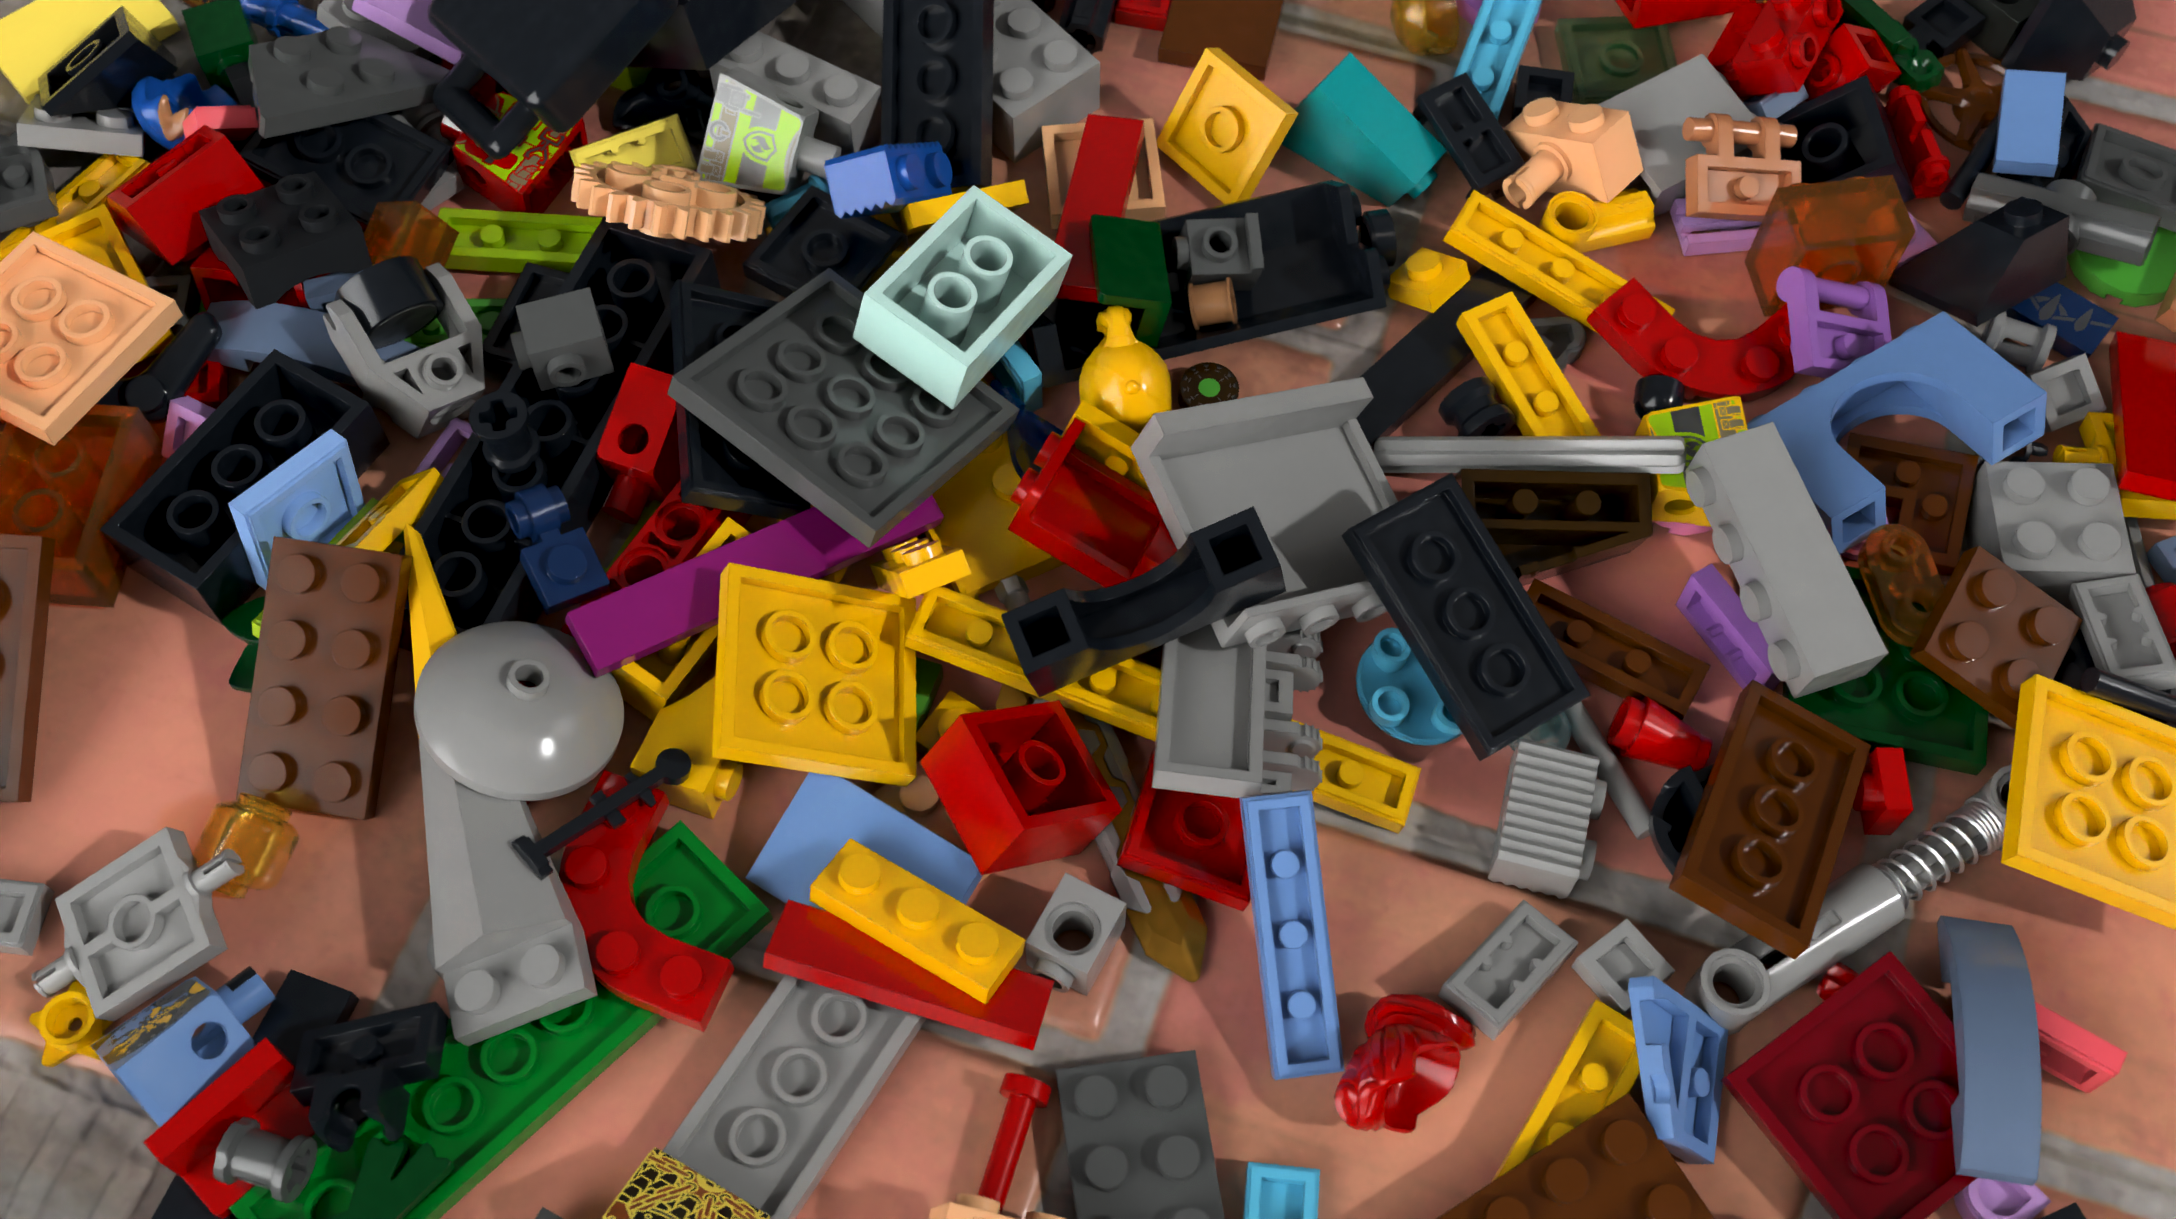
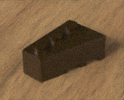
M1461 469L1455 475L1457 482L1522 586L1532 584L1534 578L1541 581L1628 554L1653 535L1650 473Z

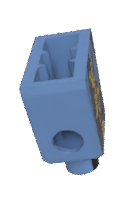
M250 966L216 991L195 976L187 979L93 1043L91 1047L131 1097L161 1127L257 1045L242 1024L276 998L262 978ZM205 1023L201 1032L192 1037L195 1030Z

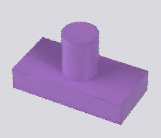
M1713 564L1691 574L1676 603L1677 608L1742 689L1753 679L1774 691L1781 680L1776 677L1770 666L1767 653L1768 644L1758 623L1752 622L1745 614L1740 597Z

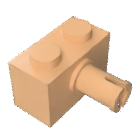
M1549 97L1538 98L1528 103L1523 108L1522 113L1503 128L1525 162L1514 174L1508 176L1502 184L1505 197L1517 208L1523 206L1524 209H1528L1544 192L1559 194L1563 191H1574L1584 194L1591 200L1609 203L1644 171L1629 111L1604 108L1598 104L1583 105L1556 101L1554 98Z

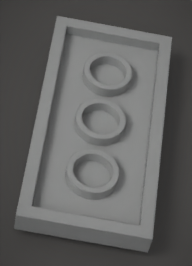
M785 975L665 1146L663 1152L770 1216V1219H795L927 1018Z

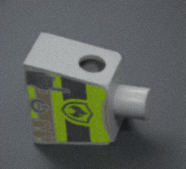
M736 67L719 75L697 173H700V181L787 195L799 188L804 172L827 179L824 169L825 161L840 157L841 147L813 138L819 117V111L814 106L748 70Z

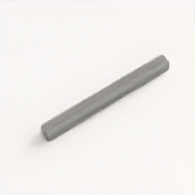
M1382 436L1376 439L1373 452L1383 473H1458L1461 469L1679 474L1684 471L1687 456L1686 443L1681 436Z

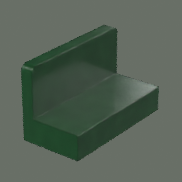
M1094 214L1091 216L1088 228L1097 300L1101 304L1128 307L1132 314L1131 329L1135 338L1150 347H1157L1172 304L1160 223Z

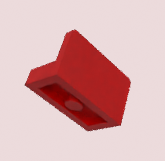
M265 1037L144 1140L143 1143L161 1164L184 1179L212 1214L223 1219L232 1213L229 1207L255 1186L241 1180L228 1185L214 1178L213 1165L218 1145L233 1122L239 1121L244 1116L253 1118L260 1123L262 1130L290 1139L302 1134L312 1137L316 1133L308 1119L310 1106L303 1107L290 1093L295 1065Z

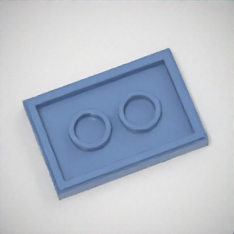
M809 772L747 874L746 879L785 904L789 899L825 910L810 901V886L850 838L965 905L983 875L980 874L968 852L848 779Z

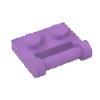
M1796 266L1786 268L1779 275L1776 291L1778 297L1782 301L1787 302L1791 337L1790 350L1793 357L1794 373L1828 378L1849 366L1858 357L1868 355L1892 341L1887 295L1881 285L1867 281H1860L1852 285L1818 278L1811 270ZM1819 303L1848 308V311L1857 317L1820 310Z

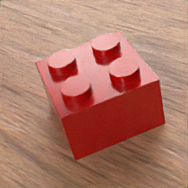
M1059 700L960 714L920 761L981 875L1078 855L1122 811L1121 806Z

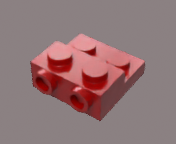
M1767 0L1766 3L1754 2L1737 6L1707 59L1717 71L1725 76L1730 88L1738 97L1766 95L1774 92L1777 94L1799 92L1844 12L1841 0Z

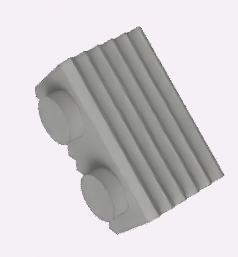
M1522 738L1519 739L1510 760L1488 873L1489 880L1492 882H1502L1506 886L1515 885L1519 889L1528 888L1532 892L1541 891L1545 895H1555L1559 899L1568 898L1578 879L1588 881L1595 861L1597 842L1586 839L1589 818L1599 819L1607 791V781L1596 779L1600 761L1599 757Z

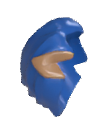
M193 73L164 81L152 76H146L137 82L131 92L132 108L142 129L152 140L168 150H171L185 139L182 122L195 107L238 105L227 92L216 84L210 89L202 91Z

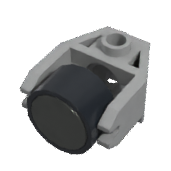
M398 256L370 266L344 283L337 290L334 302L326 304L328 313L323 314V320L334 346L363 392L362 399L370 403L372 408L385 411L391 417L393 423L416 439L447 427L454 418L461 420L469 418L471 408L481 398L485 390L482 327L451 273L439 262L427 266L423 270L418 259L412 256ZM436 318L448 335L446 340L390 362L382 360L376 349L396 344L411 337L427 327Z

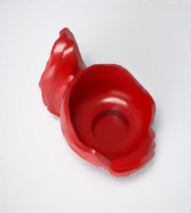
M1391 994L1380 998L1367 1012L1364 1030L1368 1040L1355 1049L1352 1058L1346 1066V1072L1341 1077L1336 1088L1334 1102L1341 1119L1353 1129L1378 1131L1384 1127L1387 1130L1407 1134L1413 1132L1416 1128L1417 1115L1437 1104L1451 1091L1459 1072L1460 1051L1476 1046L1474 1038L1476 1031L1475 1027L1468 1020L1420 995Z

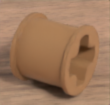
M1230 276L1226 277V280L1199 285L1188 283L1189 306L1195 330H1199L1200 326L1225 322L1237 324L1236 299Z

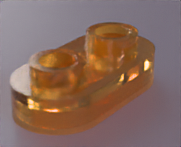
M1886 524L1877 527L1869 534L1859 550L1858 566L1883 631L1895 642L1904 646L1914 647L1944 590V586L1929 547L1922 536L1909 527L1899 524ZM1891 548L1898 550L1904 556L1897 555ZM1911 602L1920 603L1927 612L1917 610Z

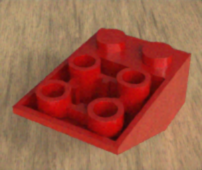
M203 125L109 194L107 200L109 210L120 230L173 266L179 261L186 262L198 257L210 245L198 212L199 210L217 205L225 197L235 194L246 195L265 187L228 138L209 126Z

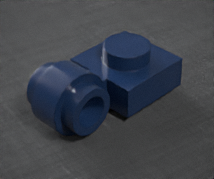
M540 483L515 492V500L505 503L506 515L518 539L530 536L533 543L537 542L535 545L521 549L519 559L546 615L608 592L610 581L583 527L562 535L560 533L561 524L569 522L571 519L567 501L557 485L546 488L544 484Z

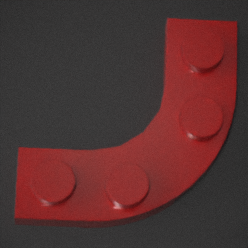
M1633 277L1595 308L1586 319L1607 343L1641 376L1665 375L1679 380L1685 388L1684 398L1692 400L1695 396L1711 399L1740 396L1742 403L1750 402L1776 391L1797 374L1794 373L1793 357L1790 350L1791 337L1787 303L1754 331L1738 339L1715 340L1695 334L1678 322Z
M604 770L591 796L601 790L608 798L627 786L628 783L623 776ZM655 788L652 790L656 804L651 808L638 799L620 811L626 818V823L614 830L605 820L567 844L561 859L559 877L584 930L594 977L610 992L626 1002L705 1032L734 971L731 960L666 936L647 924L635 905L633 884L640 860L670 803L666 793ZM589 800L581 814L594 807Z

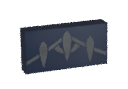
M2058 282L2006 310L2007 317L2040 328L2045 324L2057 326L2052 349L2067 358L2086 353L2089 359L2119 319Z

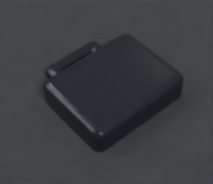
M432 0L427 12L430 23L464 53L462 58L435 87L433 102L438 110L488 156L495 160L502 159L513 151L539 120L557 133L566 132L573 128L672 17L678 7L679 0ZM485 73L518 100L502 119L498 118L469 92Z

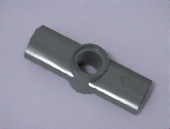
M1984 172L1978 173L1972 185L1963 215L1964 221L1974 223L2005 206L2008 202L2022 196L2035 199L2047 207L2070 216L2067 256L2074 253L2075 250L2140 267L2146 261L2161 220L2160 216L2097 201V197L2092 189L2075 180H2054L2044 188Z

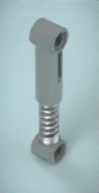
M2012 764L2000 768L1976 794L1965 800L1961 808L1948 815L1944 822L1934 824L1930 831L1920 833L1917 840L1906 842L1903 849L1892 851L1889 858H1882L1872 865L1865 863L1857 865L1829 883L1810 946L1795 960L1788 956L1766 970L1764 964L1782 952L1752 935H1748L1730 948L1713 952L1686 984L1683 997L1708 1013L1722 1028L1728 1030V1036L1740 1032L1750 1020L1903 921L1905 910L1909 906V899L1921 900L1922 890L1935 891L1936 881L1949 882L1951 871L1958 874L1962 873L1965 868L1964 863L1976 864L1979 858L1978 855L1988 856L1995 852V850H2002L2007 810L2003 801H2008ZM1713 982L1725 983L1735 990L1739 998V1004H1732L1723 1000L1716 993Z

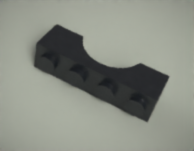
M1253 506L1190 533L1184 545L1174 555L1138 577L1097 590L1075 591L1062 588L1001 614V617L1024 674L1038 696L1041 697L1286 592L1280 562Z

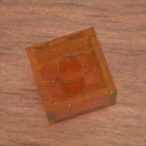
M1893 175L1868 178L1856 176L1841 181L1814 184L1795 183L1776 189L1744 262L1763 315L1767 317L1772 316L1787 303L1778 297L1776 283L1782 271L1791 266L1809 269L1818 278L1852 285L1860 281H1867L1879 284L1885 288L1916 231ZM1819 303L1820 310L1844 308Z

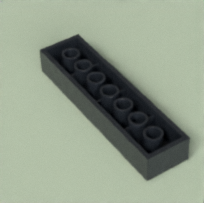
M606 216L601 220L556 295L590 287L615 372L583 380L574 386L556 387L541 391L533 368L521 370L516 360L498 391H509L517 394L525 402L530 415L528 426L537 431L542 445L540 456L532 462L527 470L516 474L501 473L497 468L487 463L482 451L483 441L472 432L414 527L422 536L457 634L479 625L494 622L520 621L536 624L544 609L519 559L521 549L535 545L537 542L533 543L530 536L523 539L517 538L508 521L505 503L515 500V492L540 483L544 484L546 488L557 485L567 501L571 516L569 522L561 524V535L583 527L587 534L613 485L612 480L596 459V455L628 367L632 362L674 375L669 291L677 279L721 289L712 250L679 239L650 236L637 229H628V224L609 223L606 222ZM405 544L398 554L405 555ZM407 592L399 648L412 652Z

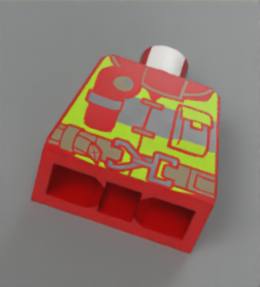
M501 92L494 94L485 106L498 118L502 119L518 100L511 94ZM445 115L440 127L442 137L454 142L453 153L461 179L465 184L501 210L510 212L543 214L574 175L575 168L568 150L588 144L583 118L573 128L562 133L552 131L539 120L508 156L495 160L488 156Z

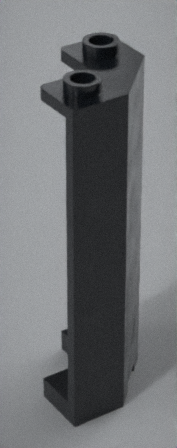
M1329 180L1151 221L1160 223L1172 300L1157 347H1151L1163 360L1387 307L1384 290L1390 287L1389 268L1384 256L1379 254L1375 247L1359 243L1356 226L1362 223L1361 205L1357 194L1351 191L1346 183ZM1246 213H1258L1264 270L1251 291H1234L1237 307V324L1225 322L1200 326L1199 330H1195L1190 312L1188 293H1183L1181 272H1174L1172 269V238L1179 236L1187 219L1244 218ZM1212 248L1216 252L1224 253V248ZM1056 298L1025 331L1029 350L1027 353L1042 372L1043 388L1079 380L1085 361L1105 337L1103 332L1097 331L1096 319L1098 313L1103 312L1108 306L1114 305Z

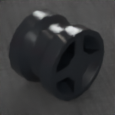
M1483 376L1470 379L1453 389L1443 399L1438 410L1446 425L1457 428L1459 431L1458 436H1505L1516 421V417L1510 407L1506 404L1498 403L1495 399L1497 391L1489 378Z

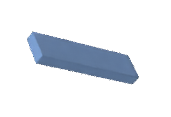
M1306 789L1239 797L1271 1076L1275 1080L1343 1072L1345 1069L1312 790Z

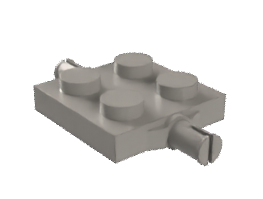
M169 827L163 828L55 898L65 928V951L61 957L32 974V981L38 982L33 985L34 988L42 996L49 998L77 979L86 989L96 1019L116 1021L228 949L212 908L211 896L213 891L244 873L245 867L240 865L242 863L241 858L236 852L226 848L219 855L198 867L185 833Z

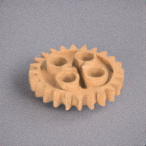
M594 161L593 165L582 163L581 168L575 167L570 200L576 202L577 208L588 209L589 215L606 216V222L626 223L628 224V229H637L654 237L684 240L688 236L702 242H708L709 238L724 243H730V239L746 242L747 238L757 239L758 234H762L766 212L765 201L758 200V195L745 193L746 189L730 187L715 182L700 181V173L680 166L652 164V167H646L637 162H632V165L617 161H611V164Z

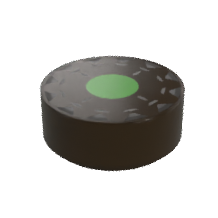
M1212 362L1196 364L1190 367L1180 380L1179 406L1182 409L1238 399V380L1223 365Z

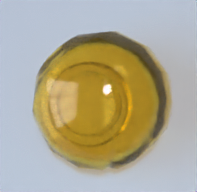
M1392 0L1390 9L1391 25L1398 42L1407 51L1420 57L1451 54L1454 52L1459 38V17L1456 0Z

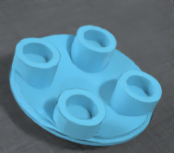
M1386 628L1380 631L1363 653L1356 673L1357 694L1368 717L1386 734L1409 744L1438 745L1462 735L1463 733L1399 629Z

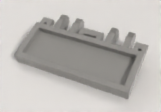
M1211 624L1163 644L1152 788L1232 798L1308 789L1314 791V788L1319 783H1322V770H1320L1319 761H1315L1314 758L1319 751L1323 750V738L1320 737L1319 728H1314V725L1309 726L1307 723L1300 725L1299 722H1292L1291 719L1293 715V691L1309 692V690H1315L1323 682V670H1321L1320 661H1316L1320 653H1323V641H1321L1320 632L1305 635L1303 630L1300 629L1287 632L1278 640L1258 648H1251L1248 642L1221 648Z

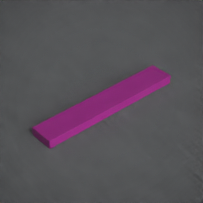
M931 495L871 548H868L817 508L812 507L569 611L566 614L565 622L595 678H598L717 625L720 574L729 562L820 579L877 554L886 548L940 526L944 515Z

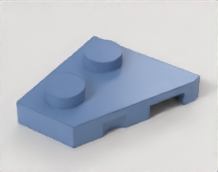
M1655 976L1629 978L1628 991L1646 1118L1655 1130L1657 1138L1662 1140L1670 1153L1688 1164H1714L1723 1086L1720 1080L1724 1077L1728 1030L1722 1028L1708 1013Z

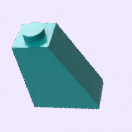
M1351 52L1294 108L1299 114L1281 145L1387 207L1393 205L1406 193L1413 200L1417 198L1438 176L1432 167L1447 151Z

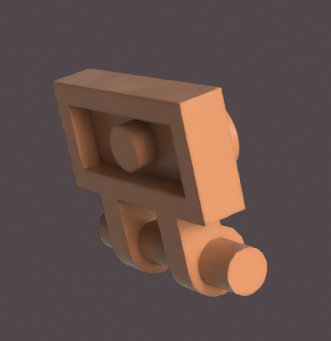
M1708 113L1705 118L1688 117L1682 127L1683 138L1686 141L1701 142L1702 146L1706 148V154H1696L1685 159L1686 217L1791 223L1802 219L1801 161L1781 160V148H1792L1796 143L1798 134L1794 125L1779 124L1778 120L1772 117L1758 116L1754 117L1750 122L1734 121L1729 114ZM1734 144L1747 145L1748 149L1752 151V158L1734 156Z

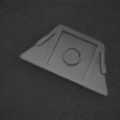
M333 27L325 32L297 37L283 36L275 41L249 45L248 69L250 81L253 82L254 106L258 107L259 113L258 131L264 139L434 103L433 91L450 71L354 27Z

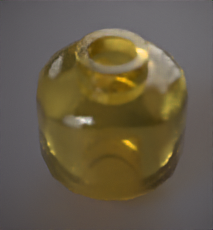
M244 792L239 793L236 801L223 800L213 807L193 850L196 864L200 867L228 848L239 855L242 860L240 865L245 867L242 875L236 876L216 889V891L244 899L249 888L268 890L277 886L299 841L297 828L289 822L292 812L274 802Z

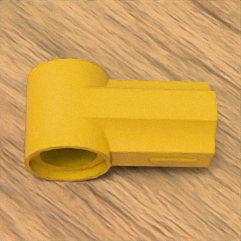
M1637 188L1621 191L1609 203L1591 200L1578 192L1563 191L1556 194L1549 201L1538 225V228L1582 254L1584 252L1648 239L1656 227L1654 204L1647 190L1639 191Z

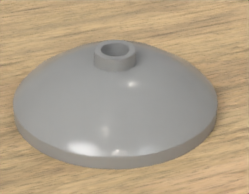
M504 621L479 625L468 629L446 641L434 652L424 666L418 680L414 697V720L421 742L428 754L441 769L456 781L470 789L495 798L514 801H538L555 798L575 791L590 782L606 767L616 751L622 734L624 705L620 688L613 674L609 672L595 678L574 637L545 625L520 621ZM518 681L531 682L536 687H525Z

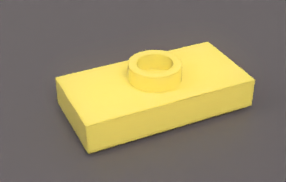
M677 113L568 150L574 168H581L582 163L593 165L594 161L611 164V161H617L632 165V162H637L646 167H652V164H665L691 170L698 168Z

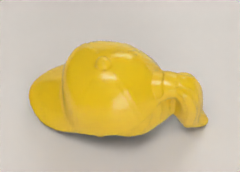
M1115 305L1108 306L1103 312L1098 313L1096 319L1097 331L1103 332L1105 337L1087 358L1079 376L1080 402L1082 400L1088 402L1124 425L1141 433L1154 413L1171 411L1170 375L1167 364L1150 346L1135 338L1130 326L1132 314L1129 308Z

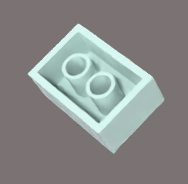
M973 185L864 293L852 338L953 410L1056 299L1073 255Z

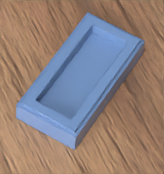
M2005 70L2002 81L1992 173L2054 177L2058 165L2066 73Z

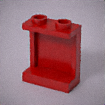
M1075 417L1063 437L1054 431L1048 436L1033 464L1042 468V471L1039 473L1029 467L1019 482L1010 501L1019 505L1020 508L1009 525L1008 530L1106 588L1126 582L1152 570L1174 555L1177 548L1151 492L1076 448L1075 442L1086 423Z

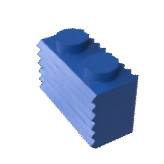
M938 141L894 145L885 144L829 159L824 164L834 212L841 219L897 213L909 203L952 194L950 185L952 182V167Z

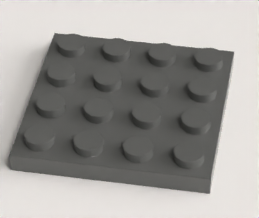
M828 268L672 376L667 395L862 544L871 548L1012 427L1020 409L980 380L952 410L853 339L864 293Z

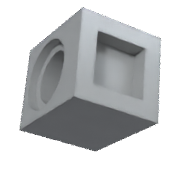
M1065 872L1025 942L1027 965L1033 968L1032 974L1053 980L1054 985L1052 989L1067 993L1072 988L1087 996L1125 928L1127 903ZM1078 930L1085 933L1091 939V942L1083 949L1070 951L1060 947L1055 942V939L1065 931Z

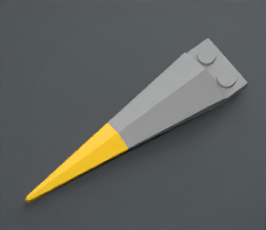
M406 523L404 528L405 555L413 556L408 585L416 692L419 677L429 658L446 641L456 636L457 631L422 536L417 530ZM419 737L436 971L443 974L454 1040L470 1046L597 996L585 933L551 857L549 856L547 859L550 861L549 865L553 869V873L540 880L512 846V841L523 835L525 837L529 836L534 844L542 839L526 801L495 798L466 787L448 775L435 763Z

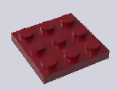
M1891 951L1879 958L1720 1080L1832 1219H1926L1977 1179V1177L1958 1175L1955 1170L1951 1106L1959 1095L1954 1024Z

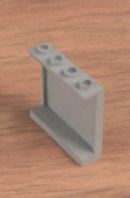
M1364 377L1154 413L1131 446V451L1177 551L1184 545L1190 533L1254 506L1280 562L1286 592L1212 623L1211 626L1221 648L1248 642L1251 648H1258L1278 640L1287 632L1302 629L1305 635H1312L1328 629L1341 619L1355 617L1357 622H1366L1387 612L1341 536L1354 525L1398 502L1356 419L1374 398Z

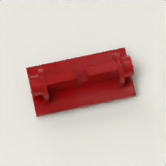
M1908 85L1898 86L1889 93V101L1885 109L1916 196L1914 199L1938 197L1951 181L1948 174L1951 166L1947 156L1941 154L1931 129L1928 128L1927 119L1921 108L1922 97L1917 90H1911Z

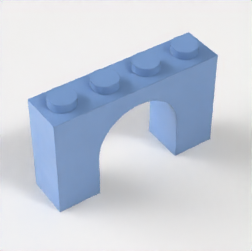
M1942 311L1920 325L1908 328L1901 336L1870 354L1858 357L1849 366L1818 384L1806 387L1797 396L1768 413L1756 416L1749 421L1747 428L1751 429L1774 422L1840 555L1886 528L1885 486L1838 444L1850 430L1868 420L1882 416H1920L1943 425L1990 465H1994L2044 435L2047 392L1951 316Z

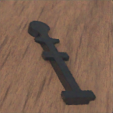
M677 748L666 749L658 755L654 769L641 777L631 772L624 775L628 785L608 798L601 790L589 797V801L594 807L534 844L529 836L525 837L523 835L512 841V846L539 879L543 880L553 873L547 857L605 820L614 830L626 823V818L620 811L638 799L650 808L654 806L656 800L652 790L663 783L667 785L684 783L691 771V759L683 750Z

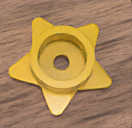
M77 979L71 983L67 992L55 996L44 1006L43 1010L34 1012L29 1017L30 1023L39 1030L43 1039L46 1040L42 1064L47 1067H55L76 1053L101 1060L91 1045L105 1036V1030L113 1023V1021L95 1018L86 989ZM75 1020H82L81 1027L76 1031H72L71 1024Z

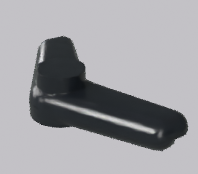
M202 311L196 313L145 371L132 378L120 379L80 420L139 421L152 424L166 422L170 400L185 395L221 340L222 329L216 318L209 312Z

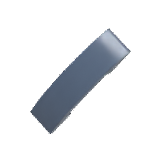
M248 300L210 303L206 312L211 313L218 321L222 329V337L209 356L208 361L220 362L223 366L250 372L254 361L261 363L276 349L328 380L359 387L329 336L323 320L325 312L281 303H273L255 309ZM402 340L396 344L376 349L382 360L390 362L422 348Z
M1940 916L1937 922L1941 982L1951 983L1959 1095L1951 1106L1956 1174L2033 1186L2038 1180L2042 1119L2041 1058L2032 982L2022 945L2012 925Z

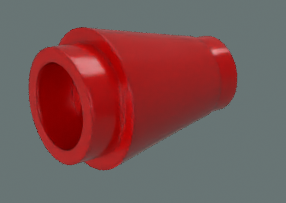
M1627 696L1617 709L1607 735V743L1619 748L1620 756L1681 770L1691 765L1693 771L1702 769L1709 758L1713 745L1711 738L1702 735L1701 732L1648 696L1642 700Z

